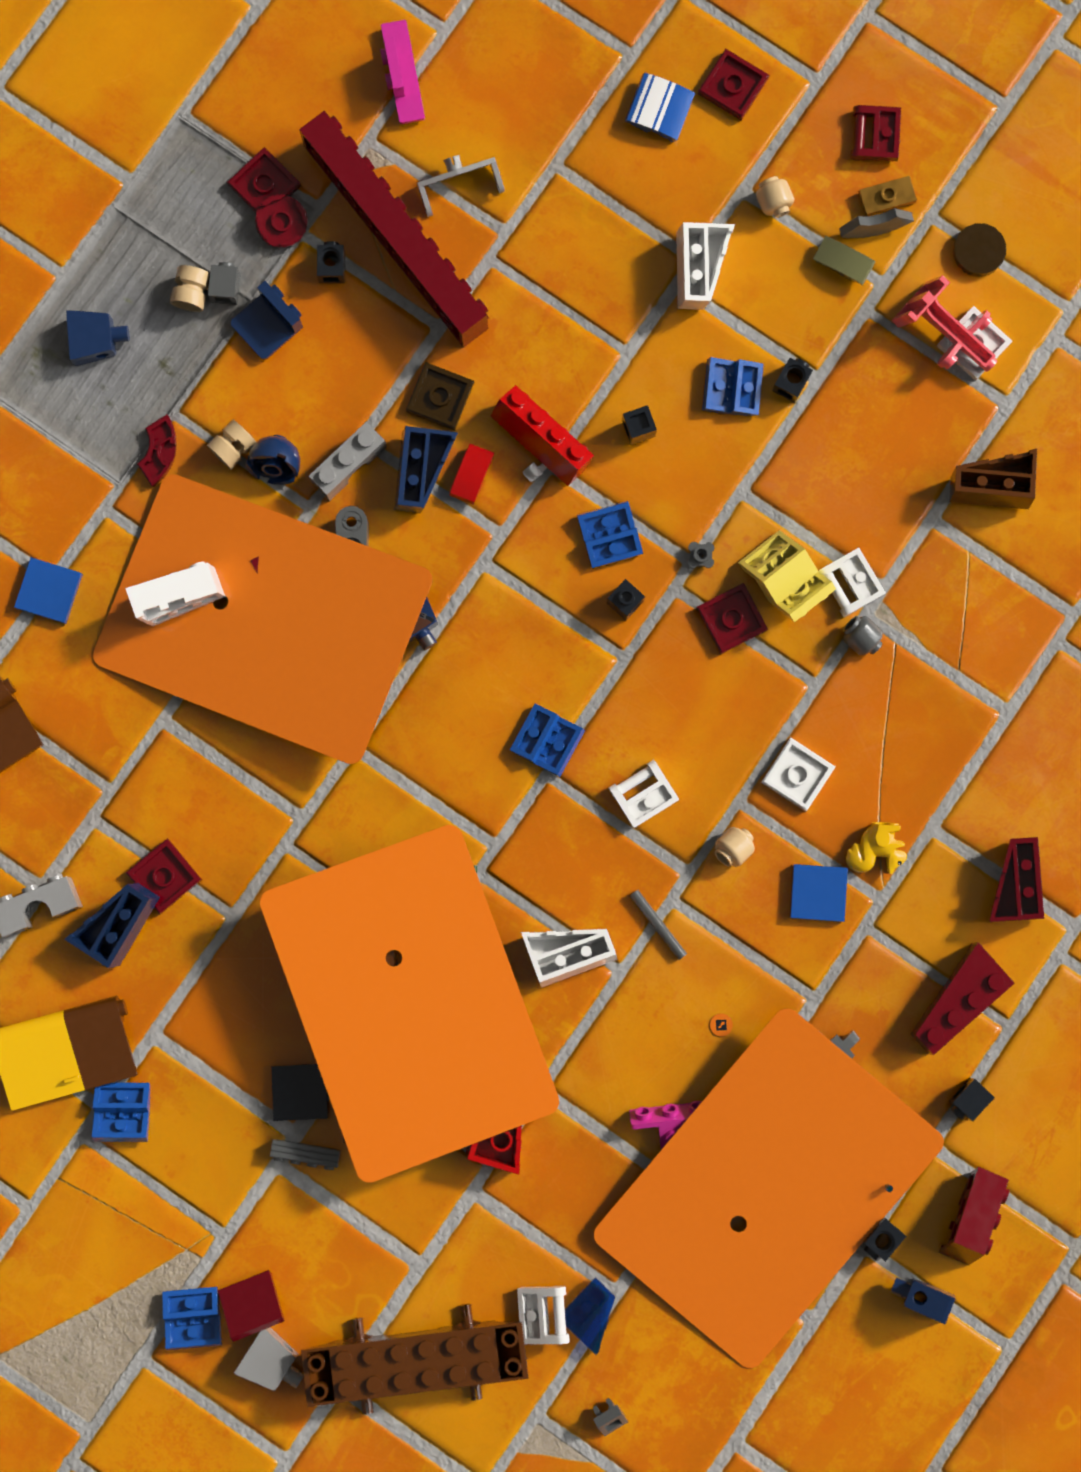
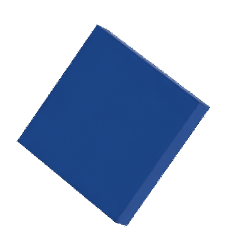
M31 557L14 608L67 624L83 574Z
M793 864L790 918L845 922L848 868Z

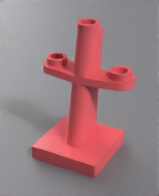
M943 275L925 282L891 320L900 328L916 322L922 316L948 338L953 344L938 360L937 365L941 368L949 369L957 361L958 357L955 354L959 349L986 372L998 361L995 358L996 355L973 335L978 328L982 331L991 323V313L984 310L965 328L937 300L940 293L950 283Z

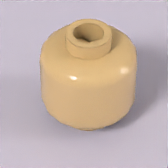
M778 176L761 182L756 193V198L763 213L774 215L775 218L788 214L790 212L789 207L793 205L795 200L788 182L784 179H779Z
M731 827L727 829L715 842V856L727 867L741 866L755 850L752 834L745 828Z

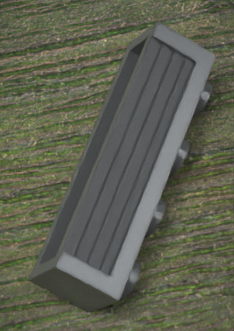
M273 1139L270 1157H274V1161L284 1162V1159L291 1160L290 1163L300 1165L301 1162H304L309 1167L317 1168V1165H322L326 1170H334V1168L339 1166L341 1150Z

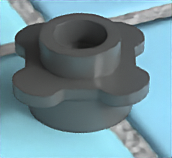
M710 542L706 544L690 543L688 546L690 551L688 565L691 568H711L714 565V560L712 559V552L715 549L714 545ZM699 553H703L704 556L702 558L699 557Z

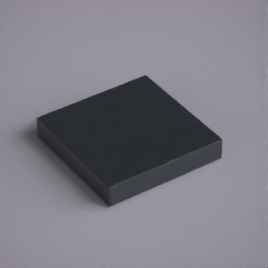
M317 1064L271 1066L273 1121L328 1119V1093Z

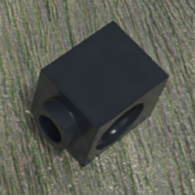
M335 241L324 242V245H317V278L319 283H345L346 252L344 245H340ZM329 257L338 259V262L333 266L325 264L326 259Z
M789 358L772 391L796 403L813 370L809 368L807 362L799 358L795 360ZM795 373L800 377L801 381L799 383H791L787 379V375Z
M648 405L622 415V423L630 445L656 436L657 429Z
M625 579L607 598V604L627 621L644 602L645 596Z
M969 1078L952 1096L949 1102L954 1106L951 1111L963 1121L966 1118L973 1122L995 1097L976 1079Z
M884 1217L863 1242L867 1245L863 1250L874 1260L880 1257L886 1262L907 1236ZM882 1233L887 1234L889 1238L888 1244L882 1248L877 1247L875 1244L876 1237Z

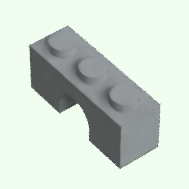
M366 421L309 475L311 483L330 501L348 484L349 478L359 467L365 463L369 465L387 448L385 440Z
M58 874L48 878V884L38 887L37 884L23 888V894L13 897L12 894L1 897V936L8 938L33 928L29 919V912L31 907L38 902L47 904L52 917H60L82 908L83 906L72 878L63 877L62 874Z

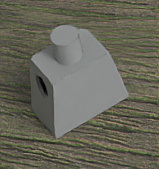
M271 1327L260 1331L234 1372L240 1377L274 1391L282 1380L297 1388L304 1377L303 1372L292 1366L298 1353Z

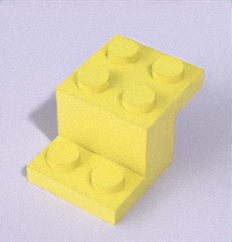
M780 530L738 562L741 568L756 580L767 600L793 622L805 616L810 609L825 600L829 594L836 590L832 581L818 572L806 549Z

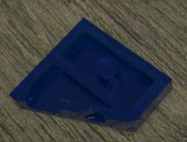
M596 1276L564 1309L566 1327L595 1355L599 1352L610 1311L615 1300V1295Z

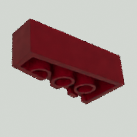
M972 942L967 953L958 963L946 984L938 992L939 994L917 1023L911 1035L928 1054L935 1055L1015 983L979 942Z

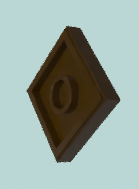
M425 362L406 412L455 431L475 382Z

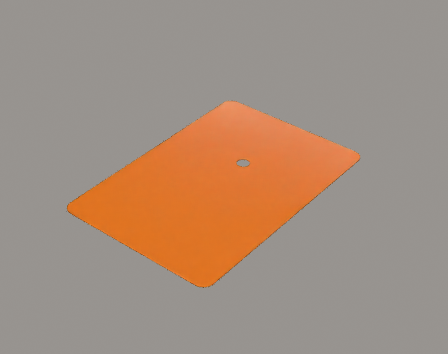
M172 474L165 477L160 485L94 648L93 659L100 667L344 763L355 764L362 759L432 585V575L428 569L185 477ZM259 556L258 573H256L251 560ZM198 562H205L215 567L224 594L228 599V604L224 609H216L213 602L151 626L135 617L125 588L188 569L191 565Z
M446 825L267 890L261 896V910L356 1173L362 1181L368 1183L378 1181L540 1119L557 1110L559 1097L463 835L457 827ZM397 950L401 953L402 961L398 966H390L386 962V955L389 951Z
M788 1008L782 1009L775 1014L596 1226L594 1239L602 1249L739 1364L746 1368H754L765 1359L943 1148L944 1139L938 1130L796 1011ZM735 1216H742L747 1222L746 1228L741 1232L734 1231L730 1226V1222Z

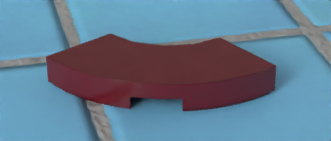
M168 414L145 428L149 437V448L145 457L137 464L152 487L156 486L167 475L176 456L177 437Z

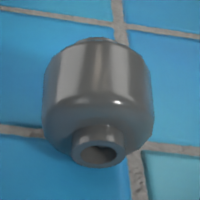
M855 616L843 628L844 642L858 655L874 654L882 646L880 640L882 639L883 631L867 616Z

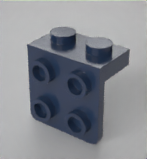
M264 281L257 287L260 295L231 320L233 329L262 360L268 359L303 328L300 320L302 314L292 303L288 306L282 300L284 295L275 284L270 287Z

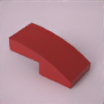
M469 444L449 496L474 505L493 460L494 452Z

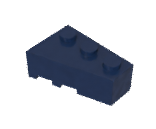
M405 426L401 438L394 510L414 513L422 512L458 432Z
M139 883L127 884L107 901L98 912L83 922V925L74 933L67 936L65 940L107 968L120 966L160 897Z

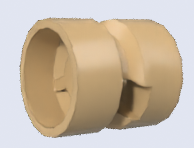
M179 265L175 277V282L178 286L172 289L170 304L183 310L202 312L206 301V295L203 291L209 288L210 273L197 267Z
M234 419L222 429V436L216 435L206 445L230 470L242 460L241 454H248L252 445L256 442Z

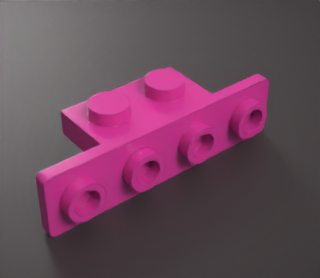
M400 20L384 23L381 25L385 48L380 49L383 65L388 64L390 73L385 74L388 90L393 89L399 123L407 124L423 121L425 115L407 21Z
M702 1101L629 1110L631 1128L658 1127L660 1148L662 1149Z

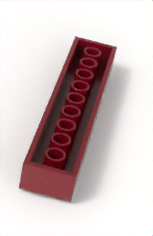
M324 110L299 129L304 148L464 348L488 330L489 317L486 314L488 312L487 307L480 299L475 300L470 293L472 289L464 278L460 280L454 273L456 271L455 267L448 258L442 259L438 253L439 247L431 237L426 239L421 232L423 227L415 217L410 219L405 212L407 207L398 196L394 198L389 192L391 188L382 176L378 178L373 172L375 168L366 156L363 158L357 151L359 148L351 136L345 137L341 131L343 128L334 115L329 117Z

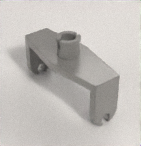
M460 155L452 157L454 165L451 158L443 160L448 171L447 173L416 183L427 216H433L424 188L425 186L488 165L491 167L499 193L505 192L495 157L462 167Z

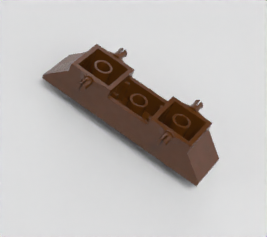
M465 1304L460 1305L462 1322L456 1325L393 1335L373 1336L364 1334L363 1318H358V1325L357 1318L351 1319L353 1336L301 1350L307 1407L361 1400L362 1414H367V1405L368 1414L374 1413L372 1399L468 1386H470L471 1400H476L475 1389L477 1390V1399H483L481 1385L529 1379L522 1322H495V1320L480 1322L473 1320L472 1304L466 1305L467 1315Z

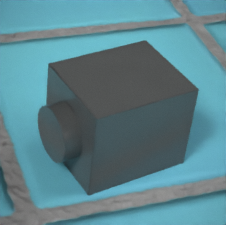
M220 262L218 265H211L208 297L211 303L238 305L241 274L238 267H234V264Z

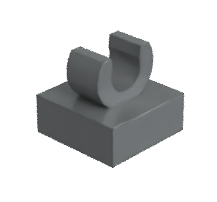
M609 1398L606 1399L609 1408L604 1413L597 1406L593 1407V1411L597 1416L593 1420L604 1436L628 1423L622 1410Z

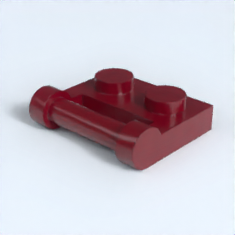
M854 106L855 134L851 159L855 161H898L901 107ZM866 117H873L872 149L864 148Z

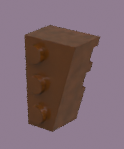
M1037 449L1017 455H1005L1003 458L994 460L986 459L956 466L950 478L949 502L1029 509L1035 499Z

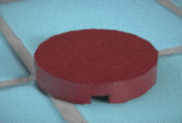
M282 194L270 196L264 200L256 211L255 217L256 230L261 239L270 246L277 248L291 247L299 242L306 232L308 222L306 211L301 203L290 196Z

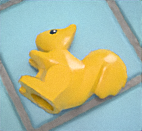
M872 822L871 826L863 833L860 844L854 843L848 849L846 863L849 868L858 873H866L873 868L876 857H886L887 871L889 874H893L895 868L902 865L907 859V854L904 851L897 850V848L905 846V843L894 839L895 832H898L901 826L898 823Z

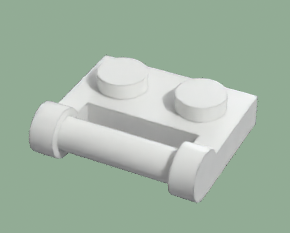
M860 548L855 549L818 571L834 584L836 590L832 594L841 607L840 613L843 618L886 594ZM838 569L857 599L852 604H850L833 575V572Z
M654 759L647 763L646 768L625 781L608 787L633 828L679 801L678 796ZM651 776L656 778L658 782L626 801L623 796L624 793Z
M566 1286L517 1288L519 1322H522L524 1343H569L564 1310ZM547 1297H553L555 1334H550Z

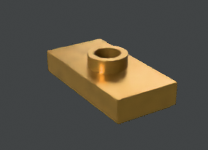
M910 176L860 189L858 192L866 217L886 212L893 208L911 205L917 201Z

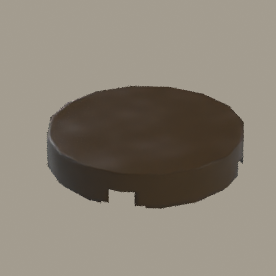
M975 223L965 227L958 234L954 243L953 256L957 265L965 273L986 276L994 273L1003 263L1006 256V242L1003 235L995 227L985 223Z

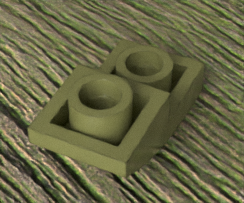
M827 236L823 239L813 258L816 263L830 268L841 276L861 285L864 284L875 264L873 259Z

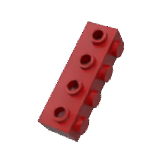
M516 385L499 399L490 415L492 419L567 486L585 471L594 456L586 446L577 441L566 428L557 423L547 411L538 406L527 393L523 392Z

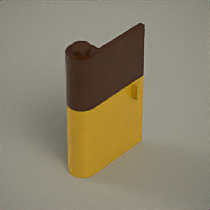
M113 996L0 1028V1075L11 1111L137 1076V1068L123 1025L124 1016L128 1015L125 1000H120L118 996Z

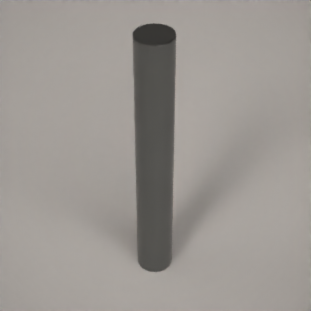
M637 890L631 894V899L677 959L683 958L687 954L640 891Z

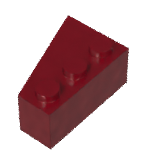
M1038 837L1010 839L989 922L1044 919Z
M979 1166L970 1173L958 1203L960 1207L955 1222L951 1220L948 1228L952 1230L949 1241L946 1245H941L938 1253L966 1265H970L984 1255L989 1254L993 1245V1240L990 1239L992 1231L997 1229L1001 1220V1214L998 1213L1000 1206L1005 1204L1009 1195V1189L1006 1188L1009 1179Z

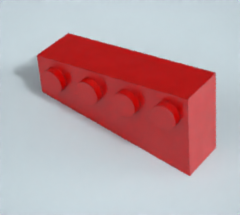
M522 1125L467 1146L465 1157L471 1161L520 1175Z

